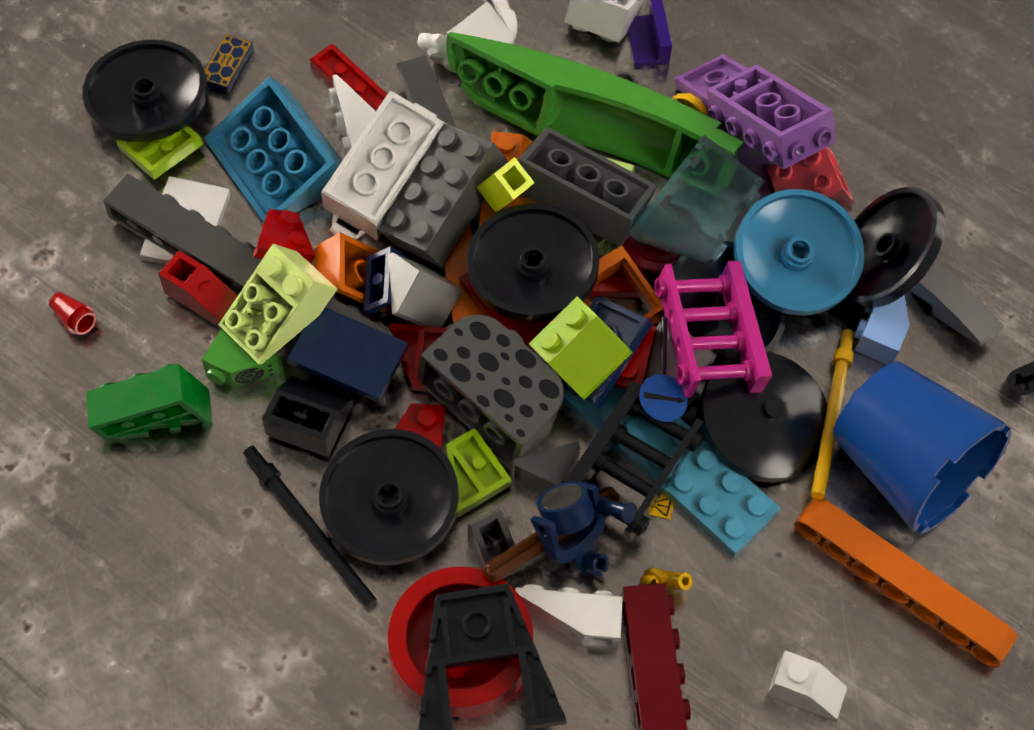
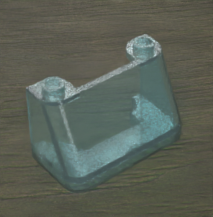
M703 135L628 235L639 243L705 263L710 258L716 261L727 248V245L723 243L726 238L725 234L745 207L750 210L762 196L757 191L764 183V180L707 136Z

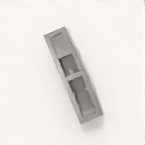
M934 261L922 280L910 290V292L932 305L933 316L979 346L1003 330L1004 325L985 304L937 261Z

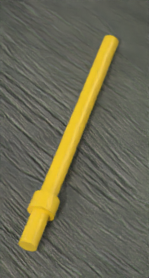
M850 329L842 331L839 348L835 350L833 357L835 370L811 490V497L818 500L825 497L835 443L833 430L841 411L848 369L852 367L854 359L852 346L855 333Z

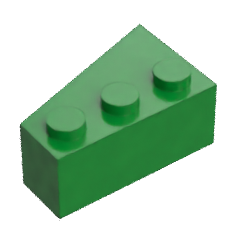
M167 364L159 370L146 374H134L129 379L116 383H104L99 388L86 391L88 428L105 440L149 434L148 428L169 425L170 431L180 430V423L201 421L202 426L213 425L209 389L180 364Z

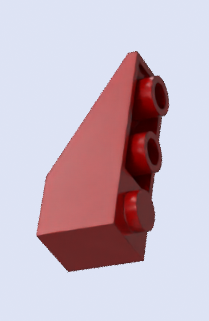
M179 250L158 273L165 294L221 328L218 324L238 295L208 268Z

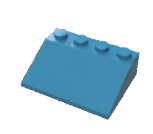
M271 76L264 80L204 138L263 222L269 209L298 212L322 199L321 191L342 162L340 156L288 87Z

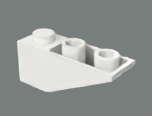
M336 74L332 75L334 88H329V96L332 107L338 106L339 112L335 113L338 131L344 130L346 137L342 138V145L346 156L376 111Z
M533 584L525 585L523 588L516 587V592L524 601L531 615L578 644L590 647L618 648L621 638L623 597L614 596V593L609 591H596L593 594L579 593L574 588H560L558 591L544 590L542 586Z

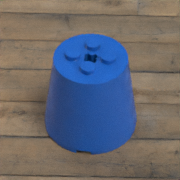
M893 362L886 365L859 387L843 408L833 430V438L906 524L912 530H917L920 534L928 532L943 523L971 497L966 491L979 476L986 480L1002 457L1011 437V428L1002 420L902 362Z

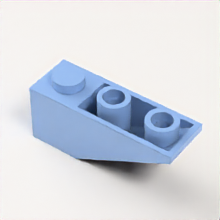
M905 295L885 306L865 308L864 311L869 313L867 321L861 319L853 337L859 340L854 351L886 365L893 363L910 326Z

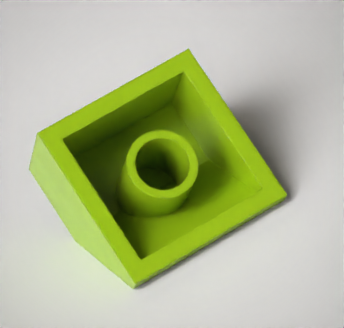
M578 296L529 343L583 400L633 353Z

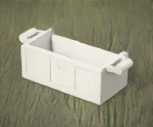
M391 90L389 91L321 191L323 208L333 214L330 234L336 235L341 232L356 240H359L366 234L375 240L381 235V232L378 230L379 226L444 125V122L438 119L436 114L417 103L413 104ZM339 218L360 230L356 235L338 224Z

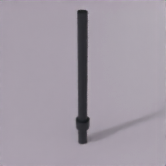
M254 445L246 448L243 454L257 471L256 476L265 487L269 486L365 608L373 606L377 602V598L280 479L281 473L274 464L268 463Z

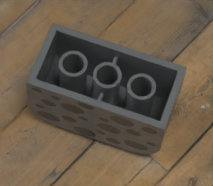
M485 315L463 317L445 331L420 357L417 380L470 430L476 428L485 443L511 467H513V459L529 455L551 432L563 400L564 390L561 379L537 352H533L524 344L523 338L516 331H509L496 319Z

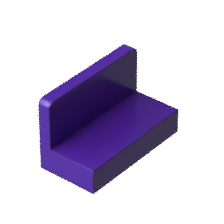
M650 0L649 14L635 16L627 32L635 67L670 63L672 42L663 0Z

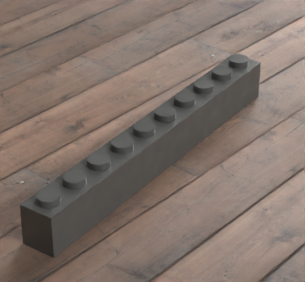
M127 173L103 200L109 218L172 255H175L180 250L208 268L237 295H239L262 260L253 257L255 247L247 241L240 242L232 237L224 227L220 225L214 226L207 222L196 210L191 209L189 211L181 206L173 196L169 194L163 195L154 190L153 186L145 179L140 178L138 180ZM334 295L326 305V308L393 336L387 326L380 322H372L364 317L359 309L352 305H344Z

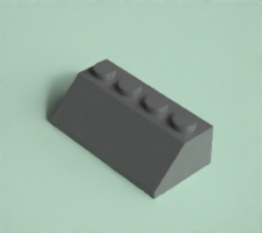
M547 126L518 159V162L534 181V184L525 190L522 195L539 204L551 205L566 210L579 218L591 232L617 246H623L634 231L658 186Z

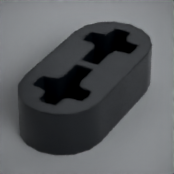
M1034 361L1013 370L1005 379L1003 392L1010 400L1024 402L1034 397ZM1015 382L1017 384L1029 382L1024 389L1022 387L1016 388L1013 385Z

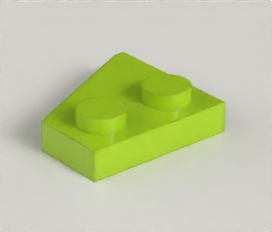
M189 126L173 135L154 141L127 142L119 139L116 141L119 150L154 180L203 145L201 137Z
M476 428L446 444L447 458L455 471L459 489V505L456 519L512 485V479Z

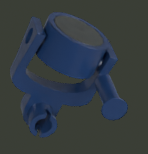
M570 481L554 485L545 490L536 502L541 517L534 516L530 521L551 561L559 564L569 563L573 571L584 575L593 573L596 576H602V571L606 573L608 570L609 558L603 553H598L594 543L605 527L602 513L622 518L625 523H631L635 519L637 510L633 503L625 505L600 498L596 485L581 481ZM578 532L571 540L559 546L557 535L563 536Z

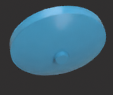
M789 189L778 191L762 198L746 213L736 233L734 259L735 261H741L748 290L763 304L782 313L813 315L833 308L852 291L863 270L864 244L857 224L841 205L831 198L814 191Z

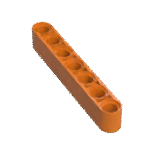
M813 498L795 521V529L805 539L982 663L994 668L1000 667L1018 640L1017 633L1005 622L828 500Z

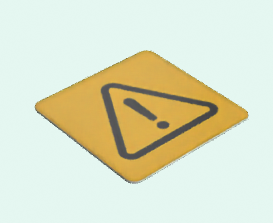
M662 494L649 515L670 520L674 503L666 495Z

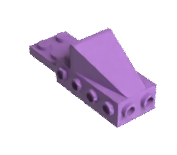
M722 54L674 78L675 86L683 93H691L700 98L708 109L709 117L721 122L720 127L729 132L730 135L744 141L738 157L739 165L777 164L781 168L786 169L836 143V122L833 110L759 65L746 68L727 55Z

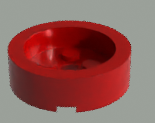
M449 567L436 570L420 578L400 597L391 614L388 627L390 663L399 686L419 707L421 706V699L424 693L425 670L429 657L436 594L507 584L506 581L500 579L496 583H491L483 575L482 569L474 567ZM509 585L533 641V626L529 611L520 595ZM519 658L446 669L452 717H459V719L479 717L498 709L509 701L522 685Z

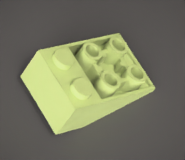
M272 244L218 325L258 364L262 365L321 314L337 291V288L297 251Z

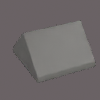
M396 253L388 254L392 315L420 326L442 327L459 298L462 289L430 268Z

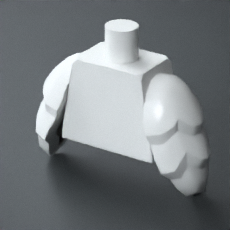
M484 0L485 4L448 31L446 36L442 34L421 33L418 36L417 44L432 61L443 65L450 72L457 73L455 69L451 70L447 57L446 40L448 33L454 32L514 44L518 26L515 11L510 8L507 0Z

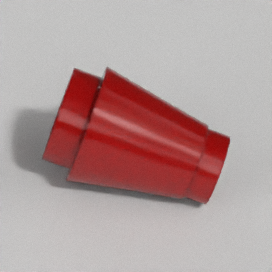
M57 292L50 298L49 307L70 333L84 335L94 327L96 315L91 306L65 295L63 292Z

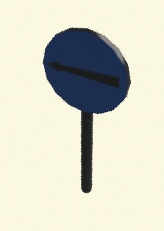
M665 316L661 318L660 374H655L643 382L639 389L638 398L642 410L648 417L660 423H671L679 419L686 411L688 399L685 398L683 386L679 385L674 377L666 375L668 319Z

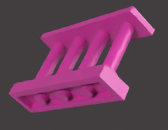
M728 261L718 278L675 280L672 264H665L659 278H656L655 293L658 298H661L664 314L668 319L667 326L677 362V382L683 386L685 398L693 396L701 380L742 378L747 383L749 393L763 392L772 377V372L741 261ZM718 291L721 295L723 294L726 305L721 307L683 308L679 293ZM726 320L731 324L733 335L690 337L686 322ZM734 348L736 352L738 351L741 364L698 367L694 351Z

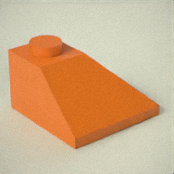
M339 232L314 247V268L337 288L336 292L364 304L366 260L368 256L379 252V250ZM385 307L379 311L385 313L389 310L388 307Z

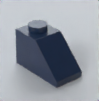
M392 246L367 257L363 312L367 315L391 305L388 254L393 252L411 260Z

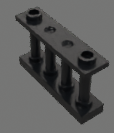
M634 381L631 382L565 481H581L591 484L589 481L595 472L599 474L604 472L646 497L631 523H625L622 518L613 516L627 525L624 531V540L628 543H631L635 535L641 537L650 524L651 519L648 518V515L688 453L690 451L696 453L705 437L701 434L703 421L698 418L691 429L687 430L674 421L671 423H660L648 417L639 404L638 393L641 385ZM632 417L635 419L640 417L681 441L672 458L628 433L626 425ZM614 444L616 446L621 444L664 469L654 486L609 460L608 452ZM598 492L600 498L611 500L610 498Z

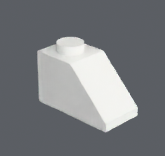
M785 650L777 663L767 696L837 721L847 686L820 663Z

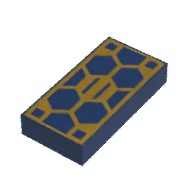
M225 33L204 69L209 88L227 94L230 92L254 49L253 42Z

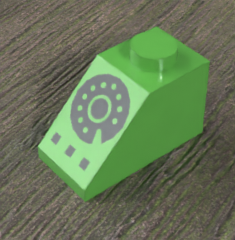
M223 329L220 330L201 359L209 380L218 385L225 383L233 388L279 376L283 371L280 354L275 353L262 365L258 364Z

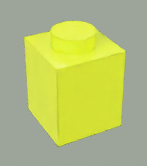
M514 157L476 188L497 213L532 186L534 181Z

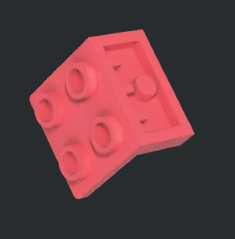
M829 147L786 169L781 168L777 164L767 167V172L776 192L789 189H803L820 193L832 200L836 199L843 208L854 203L837 160Z

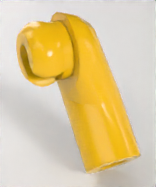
M652 567L644 571V576L640 578V585L666 583V590H688L691 588L693 580L687 572H673Z

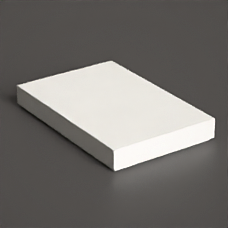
M169 176L163 191V195L169 194L173 196L181 206L189 211L191 209L196 210L207 222L214 226L221 224L231 196L229 188ZM145 239L140 252L141 261L166 265L174 256Z

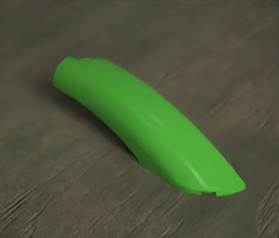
M454 32L447 34L446 50L451 70H456L462 84L460 87L485 110L536 136H539L547 126L581 145L615 155L662 174L715 202L723 195L740 163L738 157L744 141L719 130L721 122L674 99L621 77L565 58L486 38Z

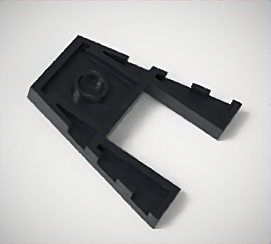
M508 583L436 594L418 730H454L446 669L519 658L529 730L567 724L566 716L562 711L554 688L546 674Z

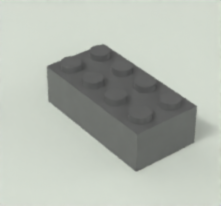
M445 123L378 230L396 247L442 268L485 200L476 187L509 161L493 142Z

